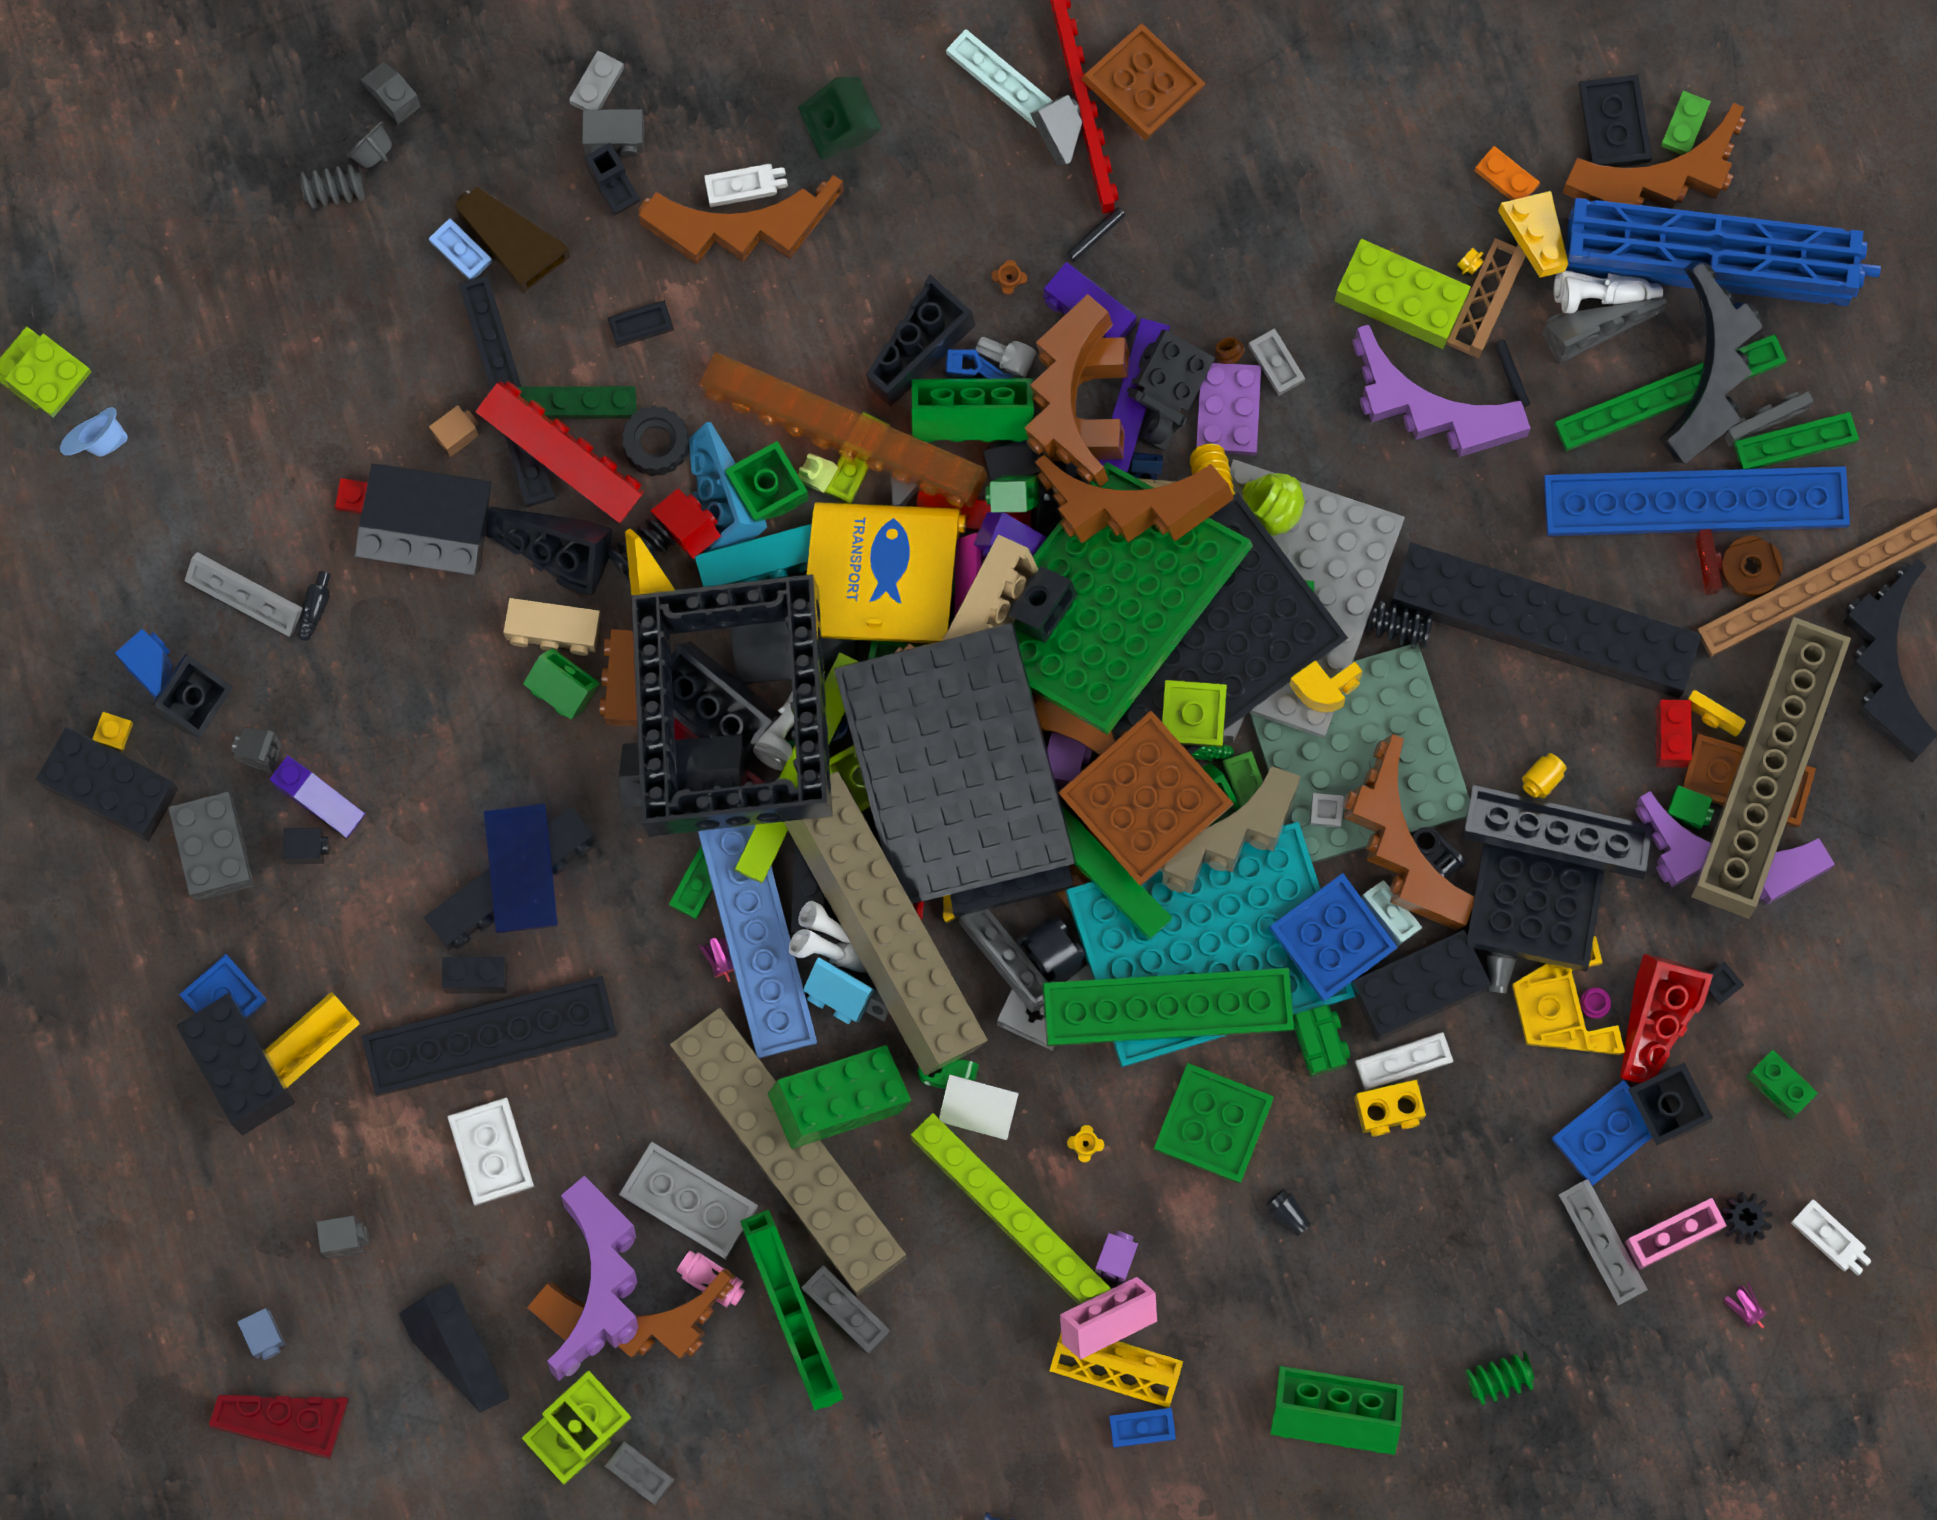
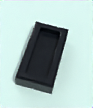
M665 300L608 317L617 348L674 331Z

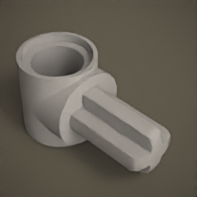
M981 337L976 346L978 354L999 362L1000 370L1004 374H1010L1014 379L1026 378L1037 354L1036 350L1018 341H1013L1008 346H1005L986 337Z

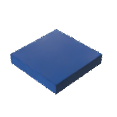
M227 954L179 994L190 1008L197 1013L230 993L240 1004L247 1018L268 1001Z

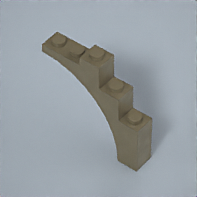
M1271 766L1261 787L1245 805L1228 818L1206 828L1159 870L1163 872L1162 884L1167 885L1168 888L1176 892L1185 891L1191 893L1203 862L1209 864L1215 870H1227L1233 873L1244 842H1248L1254 848L1260 850L1268 849L1274 851L1297 794L1301 776Z

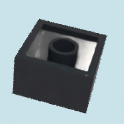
M185 654L152 706L161 717L179 730L200 738L233 687L194 658Z
M1685 1062L1628 1089L1656 1146L1684 1136L1712 1122L1713 1117Z

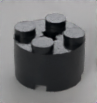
M1059 917L1053 920L1047 918L1016 941L1019 947L1024 946L1027 957L1049 983L1065 982L1083 969L1082 959L1086 957L1079 943L1076 941L1072 943L1066 935L1068 930Z

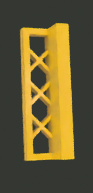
M331 992L265 1050L288 1088L360 1023Z
M1061 1333L1049 1371L1169 1408L1183 1361L1119 1341L1079 1359L1062 1344ZM1061 1354L1074 1357L1078 1364L1070 1367L1058 1362ZM1097 1364L1103 1366L1108 1373L1099 1376L1093 1374L1089 1367ZM1124 1374L1132 1375L1138 1383L1133 1385L1125 1384L1119 1376ZM1158 1383L1168 1386L1167 1395L1154 1393L1150 1385Z

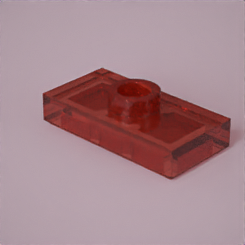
M1711 529L1700 530L1695 541L1705 593L1708 596L1718 594L1722 588L1719 570L1722 569V557L1720 552H1715Z

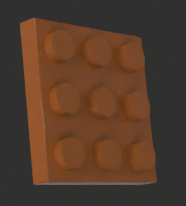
M1142 23L1082 78V81L1145 141L1197 95L1206 84Z

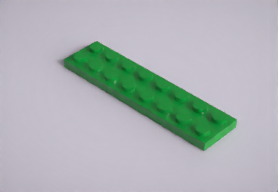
M1289 968L1042 984L1047 1046L1294 1030Z

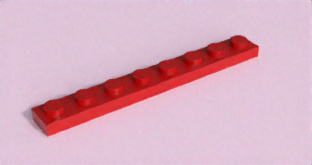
M1050 0L1073 97L1080 108L1081 130L1102 214L1114 211L1115 201H1119L1116 184H1110L1108 174L1112 173L1109 156H1103L1101 146L1105 145L1102 128L1097 129L1094 120L1098 118L1095 100H1089L1087 91H1091V89L1082 81L1085 74H1083L1081 64L1085 63L1082 46H1076L1074 36H1078L1076 21L1074 18L1069 19L1067 9H1071L1070 0Z

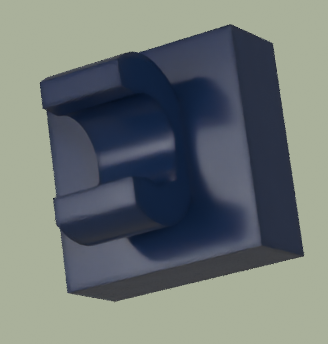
M1133 452L1131 471L1135 472L1134 477L1140 478L1142 474L1147 473L1151 476V479L1157 480V474L1162 473L1163 455Z

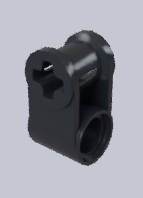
M1421 827L1412 836L1423 856L1445 879L1459 867L1463 868L1466 865L1464 858L1459 852L1450 846L1433 828ZM1419 836H1427L1432 842V848L1428 850L1420 848L1417 838ZM1447 861H1450L1444 869L1441 868Z

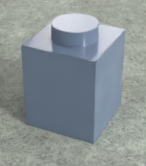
M267 1308L237 1322L252 1355L256 1358L262 1357L263 1360L272 1358L281 1352L280 1347L286 1345L271 1312Z

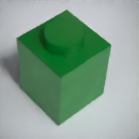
M1678 785L1672 793L1666 812L1682 827L1699 832L1703 824L1708 826L1711 821L1714 809L1710 807L1713 798Z

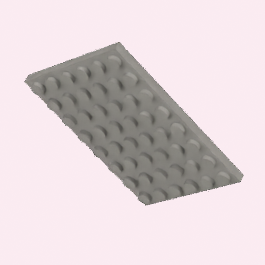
M1233 459L1230 467L1235 494L1239 493L1242 499V490L1248 481H1253L1269 473H1276ZM1300 482L1305 505L1299 522L1287 533L1271 537L1303 579L1314 581L1315 595L1348 637L1347 641L1317 662L1331 679L1353 663L1405 517ZM1288 683L1249 713L1325 739L1335 711L1318 712L1310 709L1298 698L1291 689L1290 683Z

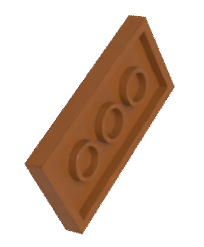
M1697 734L1692 749V761L1687 767L1682 787L1713 798L1712 803L1724 806L1744 747ZM1806 766L1786 825L1796 828L1800 827L1816 768Z

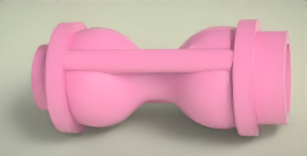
M690 1250L676 1271L682 1275L681 1278L704 1292L707 1287L702 1284L710 1285L717 1276L712 1269L718 1273L725 1269L701 1253L697 1252L695 1254ZM736 1277L731 1283L734 1286L732 1292L725 1300L721 1301L718 1299L717 1302L726 1308L730 1304L736 1306L746 1291L741 1288L744 1281Z

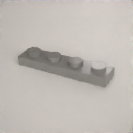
M198 552L191 559L185 582L289 637L295 632L303 609L302 607Z
M1584 1180L1559 1194L1616 1303L1621 1305L1647 1291L1648 1289L1589 1180Z

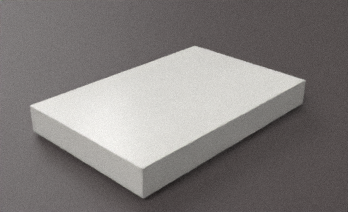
M507 1098L447 1116L475 1206L534 1187Z

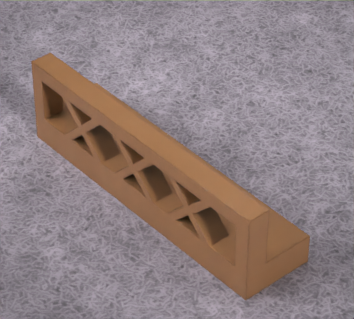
M1494 239L1446 345L1478 359L1480 358L1526 258L1519 244L1517 247H1514L1501 240ZM1497 249L1513 255L1509 264L1497 268L1493 258ZM1491 264L1493 270L1487 271L1489 265ZM1505 271L1503 277H1501L1500 273ZM1495 275L1499 286L1497 290L1486 294L1481 282L1484 278ZM1479 290L1481 296L1475 297L1477 291ZM1493 297V299H1492V301H1491V304H1490L1489 301H1488V298ZM1483 301L1487 312L1485 316L1474 320L1469 308L1472 304ZM1467 315L1469 322L1463 323ZM1481 323L1480 328L1478 330L1476 324ZM1468 327L1472 328L1475 338L1471 346L1456 340L1460 330Z

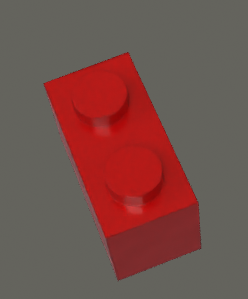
M678 488L655 506L651 513L667 529L675 542L694 559L721 537L715 527L718 521L708 509L701 510V504L692 494L686 496Z
M1660 700L1655 708L1656 767L1687 768L1692 761L1691 700Z

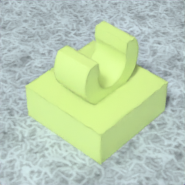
M810 453L807 455V460L803 467H800L798 476L804 486L824 493L838 467L834 462Z

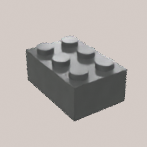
M229 792L168 807L189 895L195 902L255 886L234 799Z

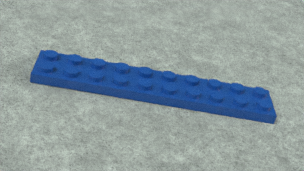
M1846 466L1545 475L1543 478L1547 536L1848 528L1850 526Z

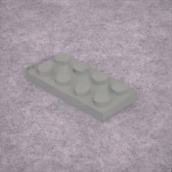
M653 1142L650 1143L619 1194L620 1197L725 1260L743 1233L740 1221L753 1216L758 1208L757 1204Z

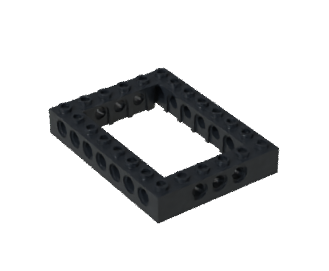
M814 575L631 595L641 819L648 836L833 816L820 596ZM785 621L789 630L790 645H787V652L791 659V673L788 674L793 693V702H790V708L794 715L795 731H792V738L796 745V759L793 760V764L797 772L798 788L796 789L794 784L788 779H776V782L752 785L751 782H746L745 786L728 788L714 786V789L691 792L690 789L677 791L670 634Z

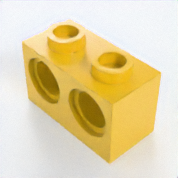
M1417 1079L1357 1093L1354 1097L1363 1134L1371 1132L1372 1137L1387 1134L1390 1132V1127L1401 1125L1402 1130L1417 1127L1420 1125L1419 1121L1423 1120L1426 1116ZM1401 1099L1410 1100L1414 1105V1111L1409 1114L1401 1112L1398 1108V1101ZM1371 1106L1380 1107L1384 1112V1118L1379 1121L1372 1120L1368 1116V1108Z

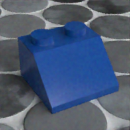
M141 629L115 654L124 667L156 699L172 675V662L167 657L170 651L154 632L148 635Z

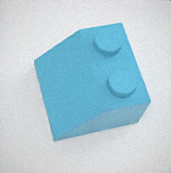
M818 957L803 991L809 994L808 1001L822 1009L825 1004L836 1010L833 1016L850 1024L851 1020L860 1022L875 989Z

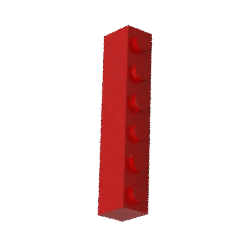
M501 381L498 382L475 412L618 523H621L645 493L640 489L642 484L629 474L624 477L616 470L618 465L606 456L600 458L593 453L594 447L582 437H579L577 440L568 433L570 428L557 418L552 421L545 416L546 410L536 401L531 400L527 402L520 396L522 391L509 381L505 384Z

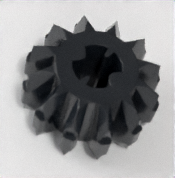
M1744 1192L1738 1193L1737 1201L1729 1197L1726 1202L1730 1208L1722 1207L1720 1209V1213L1728 1217L1723 1220L1730 1227L1724 1235L1728 1238L1733 1233L1737 1234L1735 1244L1739 1245L1745 1236L1746 1243L1749 1246L1753 1245L1754 1236L1762 1241L1765 1238L1762 1229L1769 1231L1772 1228L1769 1222L1764 1221V1219L1773 1216L1772 1212L1762 1211V1208L1767 1205V1201L1763 1200L1757 1205L1755 1203L1757 1194L1755 1193L1750 1195L1748 1201ZM1742 1211H1745V1215L1751 1216L1753 1219L1748 1223L1749 1226H1747L1745 1221H1740L1739 1219L1744 1214Z

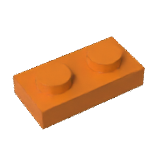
M1493 146L1474 170L1510 200L1531 196L1540 185L1537 179L1495 146Z

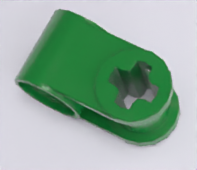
M958 1059L938 1069L937 1071H940V1073H936L934 1077L924 1076L922 1070L918 1067V1077L927 1086L946 1089L949 1075L976 1082L979 1064Z

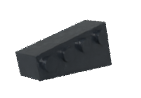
M931 274L926 279L925 286L920 294L916 295L912 301L911 308L904 319L900 320L896 326L892 338L884 345L866 373L869 388L890 407L912 387V379L922 378L947 354L948 349H952L975 327L972 311Z

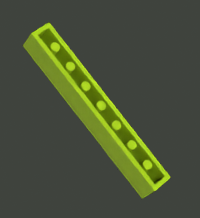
M934 1113L911 1134V1140L1078 1305L1111 1290Z

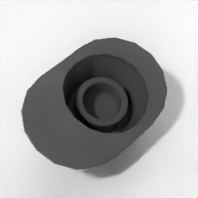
M380 122L363 136L348 152L347 158L353 159L364 168H370L378 162L386 164L388 162L386 154L392 147V141L382 127L384 122Z

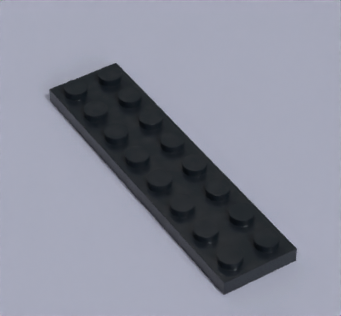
M603 976L363 1035L362 1040L375 1096L379 1097L617 1037V1032Z

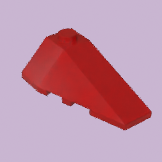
M1644 953L1634 986L1620 1078L1643 1083L1657 1076L1669 1058L1671 1048L1679 1036L1683 1037L1688 1029L1686 1026L1695 1012L1699 1013L1703 1007L1713 977L1712 974L1669 959Z

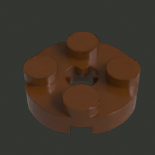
M1744 536L1735 540L1723 554L1721 562L1723 580L1731 588L1732 592L1738 596L1758 597L1768 593L1779 581L1783 570V561L1779 550L1772 543L1769 544L1758 536ZM1748 559H1753V563L1758 562L1760 566L1755 570V574L1749 573L1750 571L1747 572L1744 568L1747 565Z

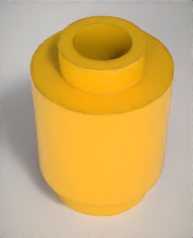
M1552 753L1541 756L1522 777L1523 789L1533 798H1545L1564 778V772L1567 770L1566 765Z

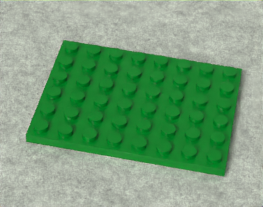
M1108 462L1103 466L1109 480L1101 488L1121 491L1154 488ZM1091 481V483L1089 484L1097 486L1093 481ZM1208 517L1176 541L1168 533L1162 535L1155 524H1153L1133 540L1127 542L1121 534L1115 536L1107 525L1081 544L1075 535L1069 537L1059 522L1033 555V559L1038 569L1042 566L1070 579L1078 596L1046 643L1015 630L1031 691L1108 735L1253 547L1251 540Z

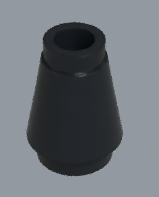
M1282 1189L1266 1204V1207L1270 1210L1269 1214L1297 1236L1304 1232L1311 1224L1292 1192L1288 1194L1285 1189Z

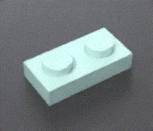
M1383 880L1363 894L1361 898L1398 947L1418 933L1422 926L1409 910L1390 903L1393 893L1390 892V887Z

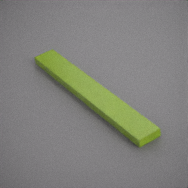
M840 652L825 681L828 744H830L845 713L834 669L859 662ZM794 745L792 755L787 760L778 779L790 780L797 789V772L793 764V760L796 759V745ZM776 822L756 825L734 871L762 884L788 831L785 823Z

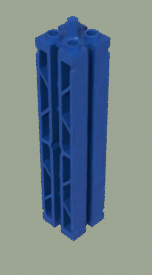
M1575 198L1568 216L1565 251L1569 264L1565 271H1573L1593 277L1607 278L1608 273L1619 276L1643 278L1649 283H1658L1659 285L1695 289L1684 268L1692 262H1702L1703 264L1707 263L1713 269L1717 276L1714 280L1720 288L1724 287L1729 293L1822 304L1835 303L1840 306H1848L1852 297H1857L1859 288L1863 287L1865 276L1877 278L1880 276L1881 266L1861 263V259L1865 260L1867 242L1863 241V231L1858 230L1845 231L1841 228L1600 200L1591 202L1588 199Z

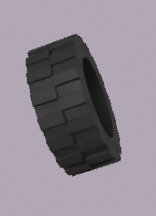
M656 406L646 409L642 408L638 413L631 415V419L624 425L625 430L622 431L624 453L633 468L636 467L643 474H649V476L659 474L662 476L670 471H675L676 467L684 462V457L687 456L689 451L688 432L682 418H679L677 413L669 411L666 407L659 408ZM660 427L668 432L671 441L669 448L664 453L651 455L643 450L641 437L649 428Z

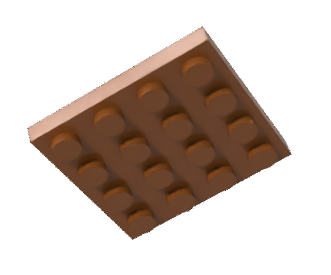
M1152 711L1146 714L1059 792L1061 797L1140 886L1147 882L1234 804Z

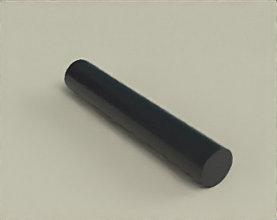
M1117 207L1067 252V256L1075 262L1124 218L1125 213Z
M1505 340L1498 341L1494 344L1504 372L1516 401H1521L1525 408L1531 403Z

